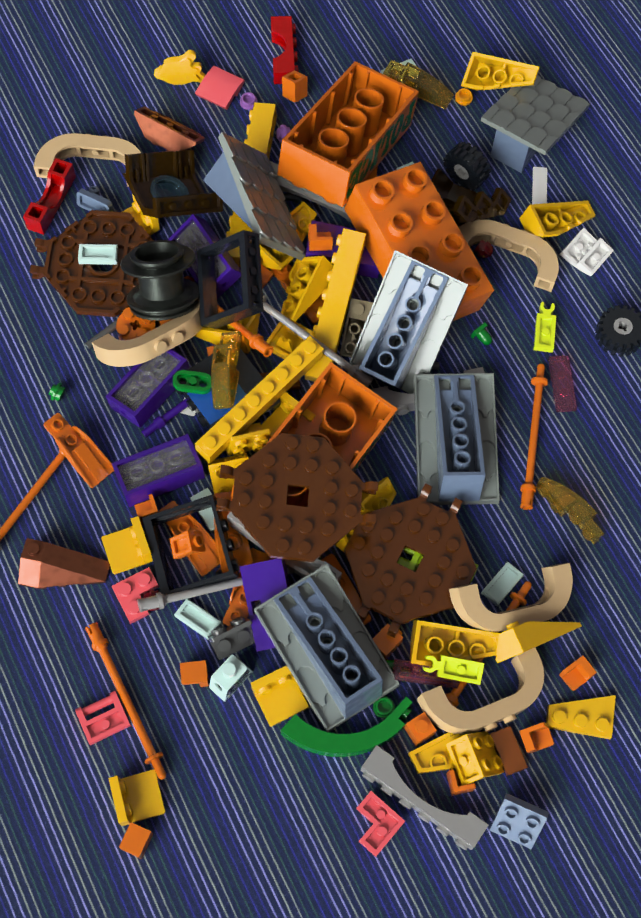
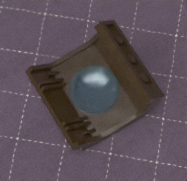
M194 150L125 154L126 173H123L143 215L163 218L223 211V200L215 192L204 193L196 178Z

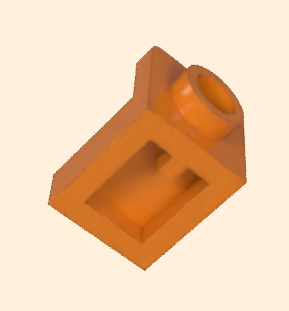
M186 531L169 539L173 559H181L193 553H203L206 551L201 531Z

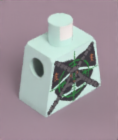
M232 654L211 676L209 688L226 702L253 671Z

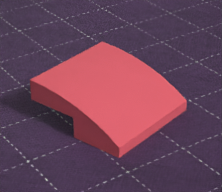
M213 66L203 78L195 94L228 110L234 96H238L245 80Z

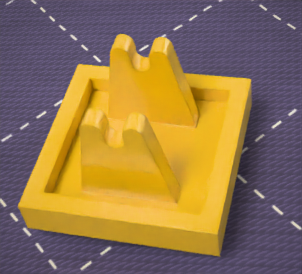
M279 322L266 342L274 347L273 354L285 359L304 339ZM294 322L299 327L308 332L310 335H312V330L304 327L300 323Z

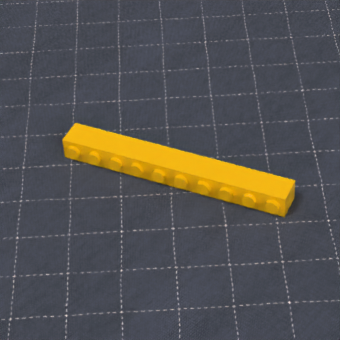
M254 102L253 110H250L249 120L251 122L247 124L246 132L248 138L244 140V143L266 154L269 159L277 119L276 104ZM233 211V215L229 217L230 231H227L226 237L243 230L254 232ZM236 247L229 250L228 252L236 264L241 267L240 248Z

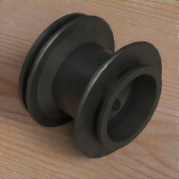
M156 240L143 243L125 255L120 263L121 269L124 273L138 278L139 285L134 287L126 298L131 312L135 316L146 320H168L181 317L193 311L200 302L199 286L195 282L184 278L183 271L194 263L196 259L195 252L191 248L175 241Z

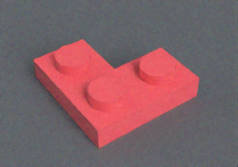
M149 567L111 586L130 624L150 615L148 610L140 613L137 599H142L141 596L147 591L159 587Z
M370 791L356 808L373 824L359 840V843L376 857L404 824L405 820Z

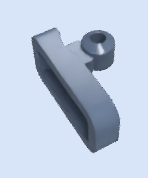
M97 186L89 187V191L81 188L77 192V205L88 211L113 212L112 202L99 196V188Z

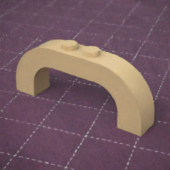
M64 134L49 140L41 147L35 158L34 170L37 177L47 178L48 171L55 158L64 161L70 157L115 160L125 165V154L141 152L135 145L121 138L91 134Z
M475 220L459 227L469 247L483 239L484 241L488 240L492 245L530 258L536 264L538 270L534 286L552 292L559 271V263L555 251L545 240L525 230L493 220Z
M200 302L188 314L174 318L138 338L118 340L108 333L93 341L92 345L97 359L110 366H133L147 362L195 336L203 327L201 326Z
M563 563L541 568L545 585L544 592L536 603L529 606L493 613L483 605L477 584L450 588L451 601L457 614L465 623L482 631H506V626L516 621L519 622V625L527 621L544 622L557 616L569 601L573 585L570 563Z
M536 648L516 655L511 660V663L519 679L517 692L474 711H462L455 708L448 701L442 686L421 693L417 701L430 721L446 732L460 735L475 733L482 729L488 732L498 727L497 723L504 721L507 724L517 719L516 715L523 712L537 699L544 683L542 660Z

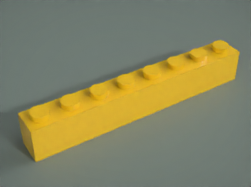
M343 228L342 235L338 234L336 245L339 246L338 251L334 252L331 263L334 266L332 270L328 271L326 281L329 284L328 288L323 290V307L319 306L317 312L319 322L318 325H314L312 336H315L317 340L335 353H337L366 242V233ZM323 354L322 358L304 374L305 380L315 382L330 362L334 364V361Z
M311 336L305 339L195 443L196 452L211 464L228 448L231 437L241 435L322 358L324 348Z

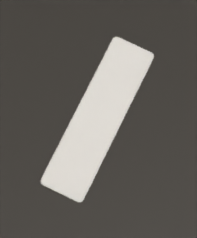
M533 167L532 204L547 203V168Z

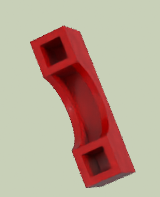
M271 16L272 43L280 45L285 50L280 56L273 58L274 84H282V76L294 70L298 72V65H294V62H297V51H294V48H297L296 37H293V34H296V25L292 23V16Z
M55 158L48 171L47 184L42 197L36 203L31 202L23 216L28 230L43 235L46 233L76 178L72 163Z

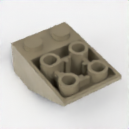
M351 298L340 356L352 357L374 302Z

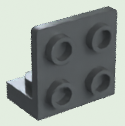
M241 616L230 621L231 626L229 627L220 626L210 631L212 635L208 636V639L218 660L255 643L250 626L252 624L251 619Z

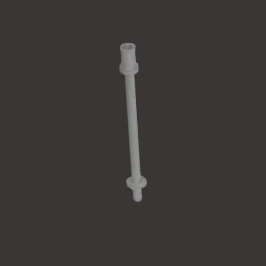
M263 296L264 311L304 340L311 336L324 348V355L345 369L350 376L367 388L369 387L374 378L359 369L360 366L358 364L351 365L266 302L267 296Z
M287 568L288 574L294 573L289 568ZM242 577L168 595L158 592L155 596L137 599L140 613L155 608L160 610L164 609L167 603L242 586Z

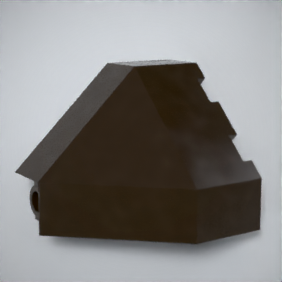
M441 169L436 170L431 180L456 223H467L503 215L512 200L502 188H496L492 197L489 198L483 191L476 193L456 185Z

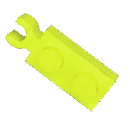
M544 302L540 304V313H537L533 347L535 351L553 353L556 329V315H552L555 309L554 303L551 304L550 309L544 308Z
M425 655V659L432 661V666L423 667L424 671L430 673L438 670L437 677L481 685L484 668L483 662L440 655V660H437L431 655Z

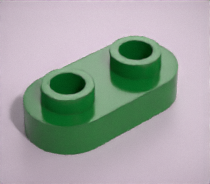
M179 370L173 375V386L181 392L207 394L213 388V378L207 373ZM185 381L186 384H180L179 382ZM204 383L206 384V386L201 387L200 384Z

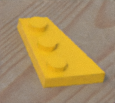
M616 695L551 704L547 708L546 723L550 729L611 739Z
M448 732L409 752L408 755L418 774L455 769L446 743L463 735Z

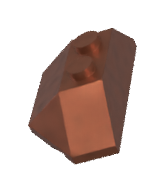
M145 106L134 111L144 137L150 140L152 144L161 146L167 151L186 150L205 140V137L201 136L198 132Z

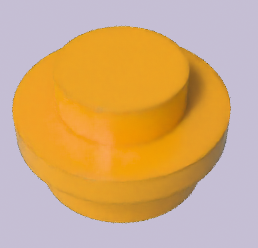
M466 88L460 89L455 95V101L462 106L469 105L473 100L471 91Z

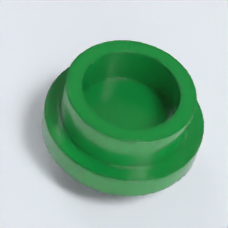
M62 383L53 384L49 395H51L50 400L60 401L66 390Z
M385 696L373 704L375 715L382 719H386L395 710L394 702Z

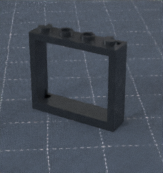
M243 230L197 250L201 326L217 329L264 311L259 234ZM239 247L243 304L218 313L214 257Z
M213 494L142 518L161 594L168 595L239 577L240 565L237 558L234 559L232 552L235 550L234 543L227 534L229 525L227 520L223 519L222 511H216L217 498ZM212 507L229 571L174 589L158 525Z

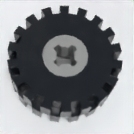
M457 143L443 159L445 161L443 164L447 167L445 170L447 173H450L449 177L451 179L454 178L456 184L459 183L461 187H466V189H471L472 191L478 189L491 175L490 163L486 162L488 159L482 156L481 150L477 151L476 146L471 147L470 143Z
M616 305L614 309L610 307L607 309V312L604 311L595 329V333H597L595 338L599 340L598 345L600 347L604 346L603 350L605 352L608 350L612 351L610 355L613 356L615 353H618V357H623L624 353H626V356L631 355L632 351L635 353L641 346L640 312L636 314L634 313V308L631 307L628 310L626 305H623L622 308Z

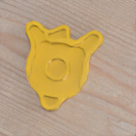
M188 50L181 56L166 58L164 64L154 70V76L157 79L173 85H183L190 82L201 83L206 74L201 72L202 64L200 62H193L196 59V52L194 50Z

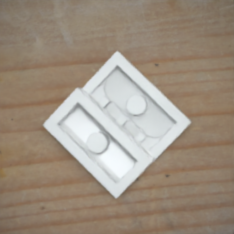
M583 228L559 255L583 273L592 276L614 250L602 238L596 240Z

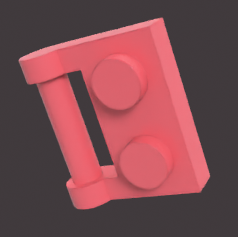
M116 691L109 693V696L84 708L79 707L75 709L90 745L131 726ZM114 703L115 708L87 721V715Z

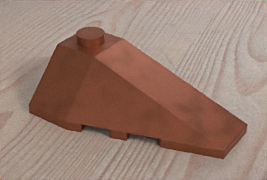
M27 538L20 557L18 584L36 589H46V587L53 586L66 587V585L106 583L110 564L109 561L48 542Z

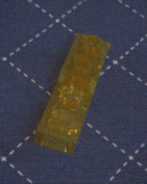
M391 60L383 72L384 75L418 90V98L445 110L454 96L435 77L409 62L404 66Z
M239 330L221 333L219 345H214L211 388L213 406L216 410L233 408L240 375V372L236 369L242 334Z
M545 477L540 478L536 485L538 493L548 500L551 509L561 517L568 513L571 522L579 526L584 538L591 541L593 545L600 541L604 533L593 521L597 512L590 504L568 487Z

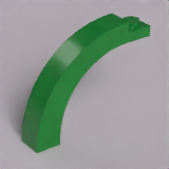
M405 697L382 722L370 729L352 734H335L319 730L295 714L281 729V735L299 748L318 755L329 757L357 756L373 751L376 746L381 747L393 739L404 728L405 724L400 719L405 720L412 712L410 707L413 702L408 697Z

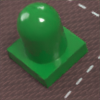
M485 322L470 335L472 339L477 337L484 345L492 343V336L486 331L485 328L488 325Z

